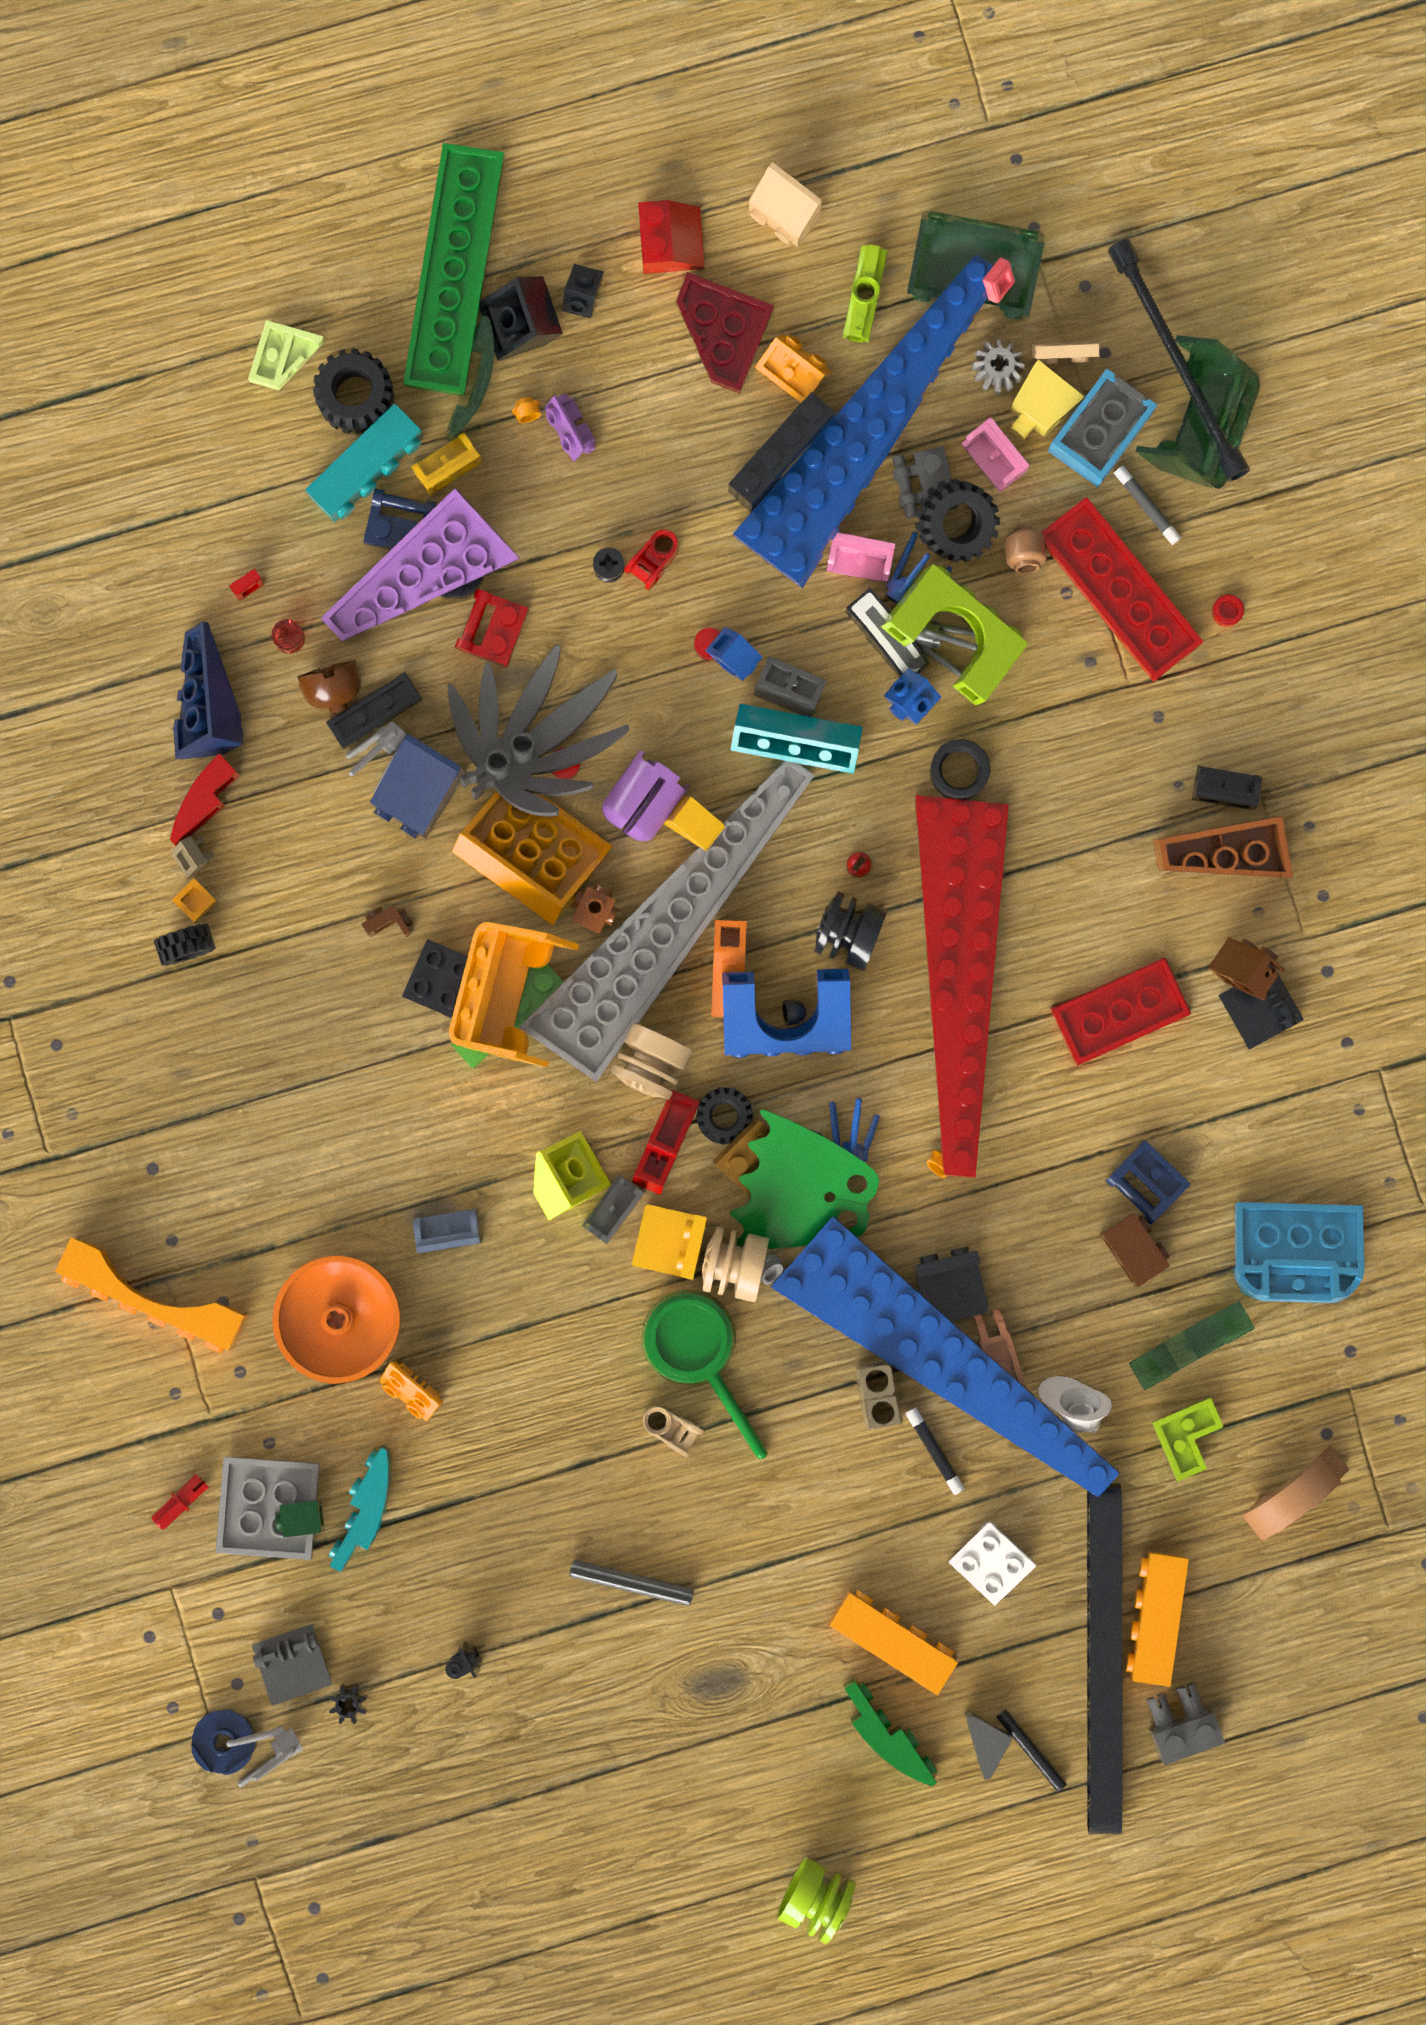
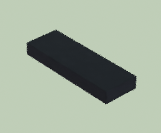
M404 672L326 723L344 750L422 701V698Z

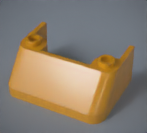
M491 922L480 924L474 932L449 1027L450 1040L455 1045L515 1061L548 1067L549 1061L527 1055L529 1046L528 1035L525 1031L514 1028L529 967L542 968L546 966L551 959L554 946L578 950L579 944L545 932Z

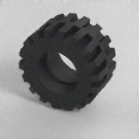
M351 348V353L346 354L345 349L338 351L340 356L334 358L331 354L327 357L328 363L326 365L320 364L318 367L320 373L315 375L313 380L315 384L313 394L322 416L326 421L330 422L332 427L335 429L339 427L344 433L350 434V430H355L356 434H363L362 429L373 425L391 407V402H394V388L386 367L383 366L382 361L377 357L374 359L370 352L364 351L361 354L358 349ZM353 377H360L369 381L372 390L365 402L357 406H346L338 402L336 392L342 382Z
M950 479L949 483L941 481L937 483L938 488L936 489L929 488L926 491L929 496L926 499L923 497L920 499L919 503L922 505L921 510L916 509L915 514L919 518V522L915 523L916 530L921 533L919 538L927 545L926 547L929 550L953 562H959V560L967 562L972 561L971 556L977 558L982 556V549L984 547L987 549L991 548L993 544L989 541L991 537L997 538L999 532L995 530V525H1000V518L995 515L999 510L997 505L992 503L993 498L990 494L970 482ZM966 503L970 507L972 514L968 530L961 536L955 538L947 537L943 529V519L946 512L956 504Z

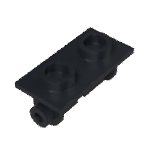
M465 1641L458 1649L459 1653L453 1655L446 1665V1674L452 1679H459L470 1672L473 1678H475L481 1670L479 1666L482 1663V1659L474 1645L469 1647Z

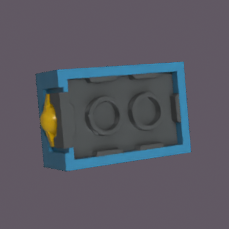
M1108 369L1104 371L1052 441L1048 450L1049 453L1097 488L1157 407V404L1150 399L1146 401V396L1119 377L1117 379L1114 378L1115 374Z

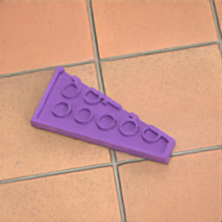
M454 489L331 607L321 619L341 641H345L520 559V557L458 489Z

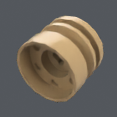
M633 1023L624 1042L634 1049L635 1053L633 1056L619 1053L617 1056L619 1060L629 1064L626 1070L613 1065L610 1072L616 1075L625 1085L651 1097H662L670 1100L673 1092L662 1087L661 1084L665 1081L675 1086L677 1085L678 1080L667 1073L669 1067L684 1070L692 1050L655 1031Z
M716 1227L713 1236L708 1242L702 1267V1291L710 1292L713 1279L721 1280L718 1291L719 1295L724 1294L728 1282L735 1283V1298L755 1302L769 1238L748 1234L743 1247L737 1246V1231H731L728 1244L721 1242L724 1228Z

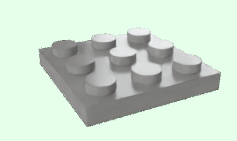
M223 1457L216 1553L312 1560L314 1534L283 1538L282 1530L277 1531L275 1512L280 1511L279 1505L283 1503L317 1499L320 1463Z

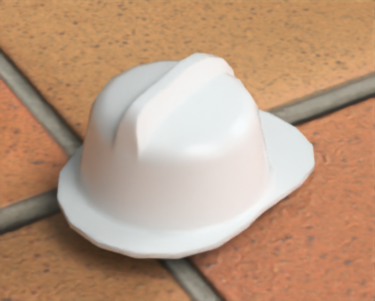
M1055 1376L1047 1378L1038 1388L1039 1398L1043 1404L1059 1413L1060 1419L1078 1433H1096L1099 1430L1101 1420L1112 1409L1111 1400L1107 1395L1069 1377Z

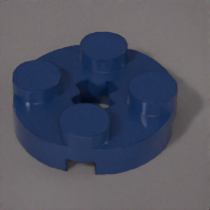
M231 1708L215 1710L205 1715L196 1724L192 1735L191 1751L196 1762L204 1770L223 1775L232 1774L242 1769L250 1761L257 1746V1741L232 1746L229 1750H226L224 1747L218 1749L216 1747V1743L219 1741L217 1735L220 1733L223 1736L229 1735L233 1740L253 1735L255 1730L251 1722L243 1714Z

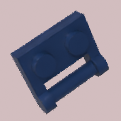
M375 488L363 540L364 544L391 550L419 523L381 514L383 506L423 514L424 519L437 506V502L432 500L422 502L386 494L385 490Z
M1146 1140L1105 1180L1109 1186H1115L1145 1215L1144 1218L1150 1225L1191 1185ZM1129 1170L1161 1200L1156 1206H1153L1123 1177Z

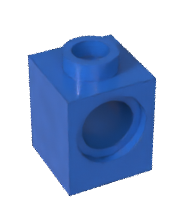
M724 627L705 650L727 673L742 681L754 672L757 663L762 659V656L739 633L727 627Z

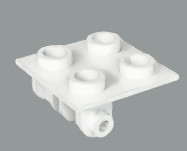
M986 1521L979 1528V1532L949 1560V1563L993 1605H996L1037 1565L1008 1536H1005L994 1523Z

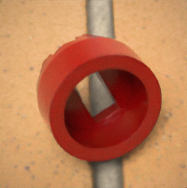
M863 852L851 854L846 863L849 874L857 878L866 876L872 866L870 857ZM862 856L866 860L862 863L859 870L855 871L852 868Z

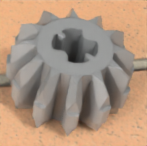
M1001 339L997 340L995 348L991 343L986 342L984 344L985 352L977 350L975 357L979 361L972 363V369L979 371L974 377L975 381L978 382L985 379L984 390H988L990 385H995L994 391L996 394L1000 393L1002 385L1006 390L1011 391L1013 389L1012 381L1020 383L1022 376L1018 372L1025 370V364L1018 362L1023 356L1022 352L1019 351L1012 354L1014 344L1009 343L1007 348H1003ZM997 361L1002 363L1001 367H1003V370L1001 372L995 371L996 366L994 364Z

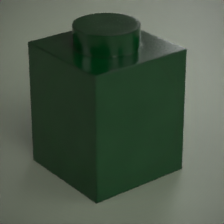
M321 1499L283 1503L279 1505L280 1511L275 1512L277 1531L282 1530L283 1538L317 1534L325 1531Z

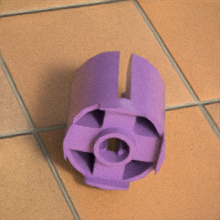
M640 750L603 801L602 810L605 818L611 824L620 829L623 827L622 832L637 841H649L655 837L690 785L684 784L681 787L677 784L680 779L679 776L658 761L653 762L649 759L647 762L641 757L644 752Z

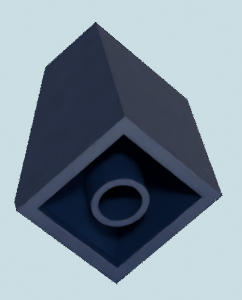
M407 734L370 801L372 806L376 808L373 813L387 822H390L393 818L403 824L400 830L414 839L418 835L426 839L459 787L464 771L458 764Z

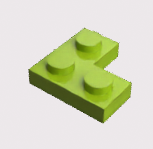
M1210 1397L1151 1422L1176 1481H1181L1207 1469L1195 1439L1223 1428V1424Z

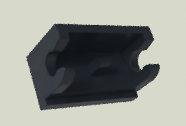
M1198 765L1192 800L1254 810L1259 804L1262 777Z

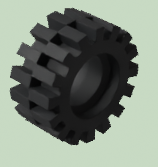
M208 924L189 926L185 929L167 933V935L160 936L154 940L162 966L174 965L189 959H195L216 949Z
M719 1087L709 1091L701 1099L697 1108V1124L702 1134L710 1141L723 1145L730 1144L753 1121V1109L750 1101L742 1092L734 1088ZM720 1104H730L737 1112V1120L729 1128H720L713 1121V1110Z

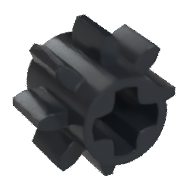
M342 1684L340 1686L341 1695L331 1694L329 1697L332 1701L336 1702L329 1713L337 1712L340 1716V1724L345 1718H350L351 1722L356 1724L358 1720L357 1712L366 1714L368 1711L362 1706V1702L368 1698V1695L360 1696L357 1693L359 1687L357 1684L352 1690H347L346 1686ZM348 1697L353 1698L352 1704L356 1708L352 1707L350 1711L344 1710L345 1704L341 1700L345 1701Z

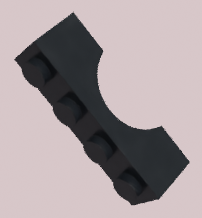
M811 392L729 482L728 493L752 512L774 487L777 480L793 460L834 418L835 412Z

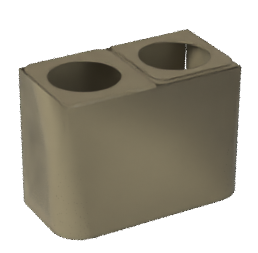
M882 1361L859 1366L856 1369L855 1377L866 1427L872 1430L902 1424L897 1395H892L894 1392L896 1393L891 1364ZM873 1370H881L888 1377V1386L882 1392H872L866 1385V1377ZM878 1402H888L894 1409V1417L887 1424H879L872 1417V1408Z

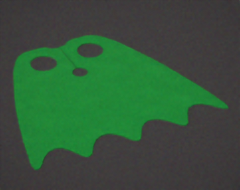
M760 1110V1114L770 1126V1132L764 1138L748 1142L749 1148L758 1156L760 1164L754 1172L739 1177V1181L749 1189L751 1198L746 1205L730 1211V1215L744 1229L742 1235L737 1238V1246L743 1247L748 1234L769 1238L767 1249L807 1246L833 1216L838 1219L839 1214L845 1210L853 1211L857 1215L856 1225L849 1228V1230L857 1237L861 1236L865 1232L870 1218L867 1212L868 1201L874 1198L879 1185V1178L876 1172L864 1161L829 1139L767 1110ZM861 1175L866 1178L867 1187L863 1192L853 1193L848 1189L847 1182L851 1176ZM828 1192L834 1193L835 1200L827 1202L824 1199L825 1194Z

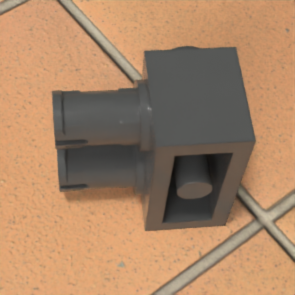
M1196 1682L1186 1684L1189 1695L1186 1687L1183 1685L1176 1688L1186 1713L1182 1718L1174 1720L1166 1693L1156 1695L1159 1706L1154 1696L1146 1699L1156 1724L1149 1731L1159 1759L1164 1765L1225 1744L1214 1712L1209 1708L1204 1709Z

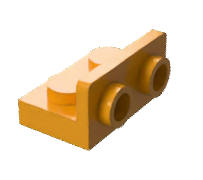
M782 334L775 337L755 368L802 403L811 392L815 393L822 381L832 371L826 367L827 362L815 353L810 355L801 348L803 344L796 337L790 334L787 336Z

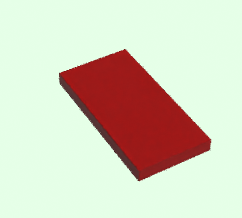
M1165 957L1050 1009L1076 1066L1191 1015L1190 1009Z

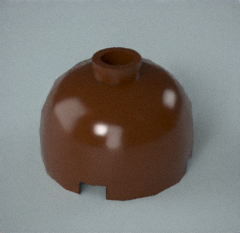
M356 660L331 665V667L321 670L318 668L297 676L298 685L304 699L317 709L328 708L330 714L348 709L347 703L356 698L362 683L360 669Z

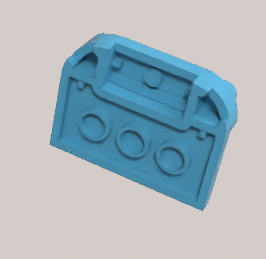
M1236 1202L1234 1277L1240 1291L1244 1295L1260 1301L1335 1303L1349 1297L1359 1286L1364 1275L1363 1206Z

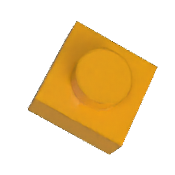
M195 878L172 899L194 923L218 902Z

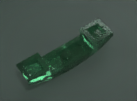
M482 316L478 322L472 345V351L482 356L467 407L456 405L453 409L445 435V440L448 441L455 438L474 416L482 403L490 382L494 361V339L489 317Z
M1237 1301L1161 1342L1130 1361L1129 1365L1145 1391L1226 1343L1229 1344L1254 1330L1255 1327L1241 1302Z

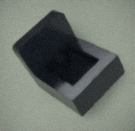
M574 264L564 290L562 310L591 318L595 300L603 281L604 271Z

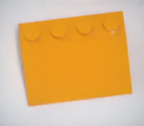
M496 791L460 833L452 852L544 920L554 925L573 902L579 889L581 890L613 846L544 795L535 794L559 809L557 816H539L521 811L508 803Z

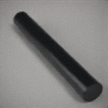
M1006 1709L1002 1710L996 1716L997 1719L1057 1792L1062 1790L1067 1783Z

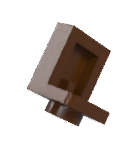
M395 905L390 906L384 911L381 907L371 911L365 916L367 921L362 923L363 928L370 937L396 922L406 937L412 935L408 928L413 925L410 917L404 908L398 911Z

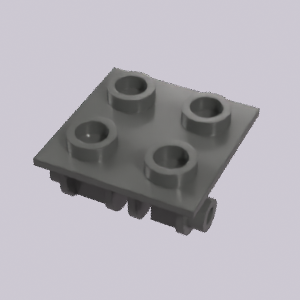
M313 1624L252 1645L255 1654L253 1655V1660L256 1668L259 1667L272 1706L333 1685Z

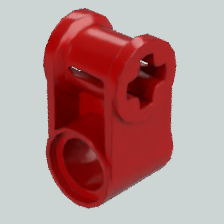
M665 529L656 531L643 548L632 557L624 569L625 573H632L645 584V589L648 591L659 581L666 568L679 552L678 541L674 533ZM661 539H669L672 541L673 547L669 552L661 553L656 549L657 542Z

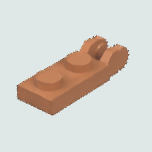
M1000 1308L994 1309L992 1315L999 1335L988 1338L984 1318L981 1314L974 1316L981 1339L979 1340L980 1347L1026 1387L1011 1334L1007 1332Z

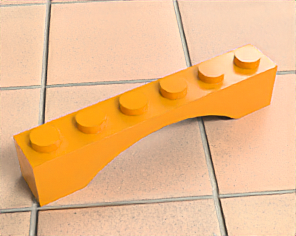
M77 1237L70 1238L55 1270L56 1273L62 1275V1282L78 1288L80 1284L91 1288L90 1295L107 1301L109 1297L120 1301L119 1308L132 1314H136L137 1310L149 1315L148 1321L161 1327H165L166 1323L178 1328L176 1334L189 1340H193L197 1336L206 1341L205 1347L221 1354L224 1349L227 1351L233 1350L248 1315L220 1302L200 1307H179L152 1300L136 1291L120 1276L105 1250Z

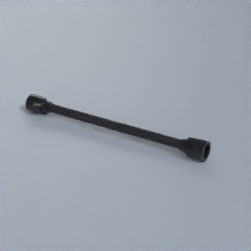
M1124 239L1115 243L1108 249V254L1119 274L1124 273L1126 278L1130 279L1139 299H1141L1148 316H1150L1157 333H1159L1158 335L1164 347L1168 350L1167 352L1173 364L1177 367L1176 370L1180 374L1182 381H1184L1183 383L1187 391H1189L1191 398H1193L1192 400L1196 408H1198L1200 415H1202L1201 417L1207 429L1211 432L1210 434L1216 446H1218L1217 451L1220 457L1217 461L1227 481L1232 482L1245 476L1250 471V467L1239 447L1234 448L1232 443H1229L1226 436L1223 435L1224 432L1220 428L1219 422L1216 421L1217 418L1213 414L1211 407H1209L1210 405L1207 404L1206 397H1204L1197 380H1195L1193 373H1191L1192 371L1188 363H1186L1184 356H1182L1183 354L1179 346H1177V342L1173 339L1174 337L1168 325L1164 322L1165 319L1152 298L1145 281L1141 278L1140 268L1138 267L1140 259L1130 239Z

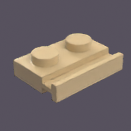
M1094 341L1032 344V357L1040 359L1043 364L1058 363V358H1071V362H1089V357H1099V344Z

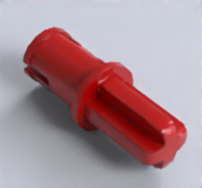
M195 1473L176 1493L172 1492V1497L152 1515L153 1522L160 1529H166L185 1510L188 1512L190 1510L189 1506L210 1487Z

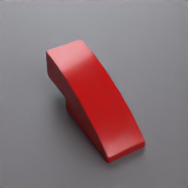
M220 753L203 769L180 806L170 836L171 842L176 846L181 840L195 834L225 807L217 796L240 776Z
M672 1089L670 1100L667 1099L631 1182L659 1195L664 1188L700 1101Z

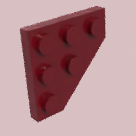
M687 272L676 300L677 307L711 383L740 394L773 313L774 305Z

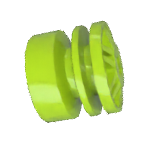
M805 1857L785 1892L777 1913V1919L797 1928L807 1917L810 1919L807 1934L812 1937L822 1925L818 1939L827 1944L835 1932L840 1929L848 1915L856 1883L847 1878L838 1890L841 1874L837 1872L829 1879L827 1884L824 1883L826 1867Z

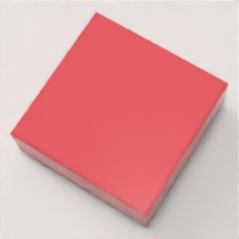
M1001 257L983 278L988 299L995 303L1000 302L1015 283L1009 260Z

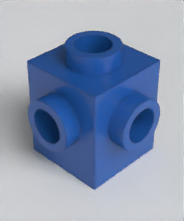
M910 668L884 694V697L892 705L889 710L901 721L906 718L916 725L941 698L926 678Z

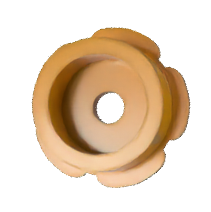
M524 397L515 402L516 407L512 409V415H515L518 423L521 424L532 422L541 416L539 407L541 402L538 400L533 401L532 397Z
M933 1150L930 1158L927 1160V1165L934 1174L941 1178H946L947 1176L943 1175L941 1150Z

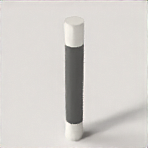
M1123 465L1114 472L1116 477L1171 545L1178 542L1182 538L1125 466Z

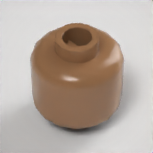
M1022 525L1016 527L1014 532H1011L1005 538L1006 562L1016 573H1035L1045 563L1047 559L1044 536L1040 531L1034 530L1031 526Z

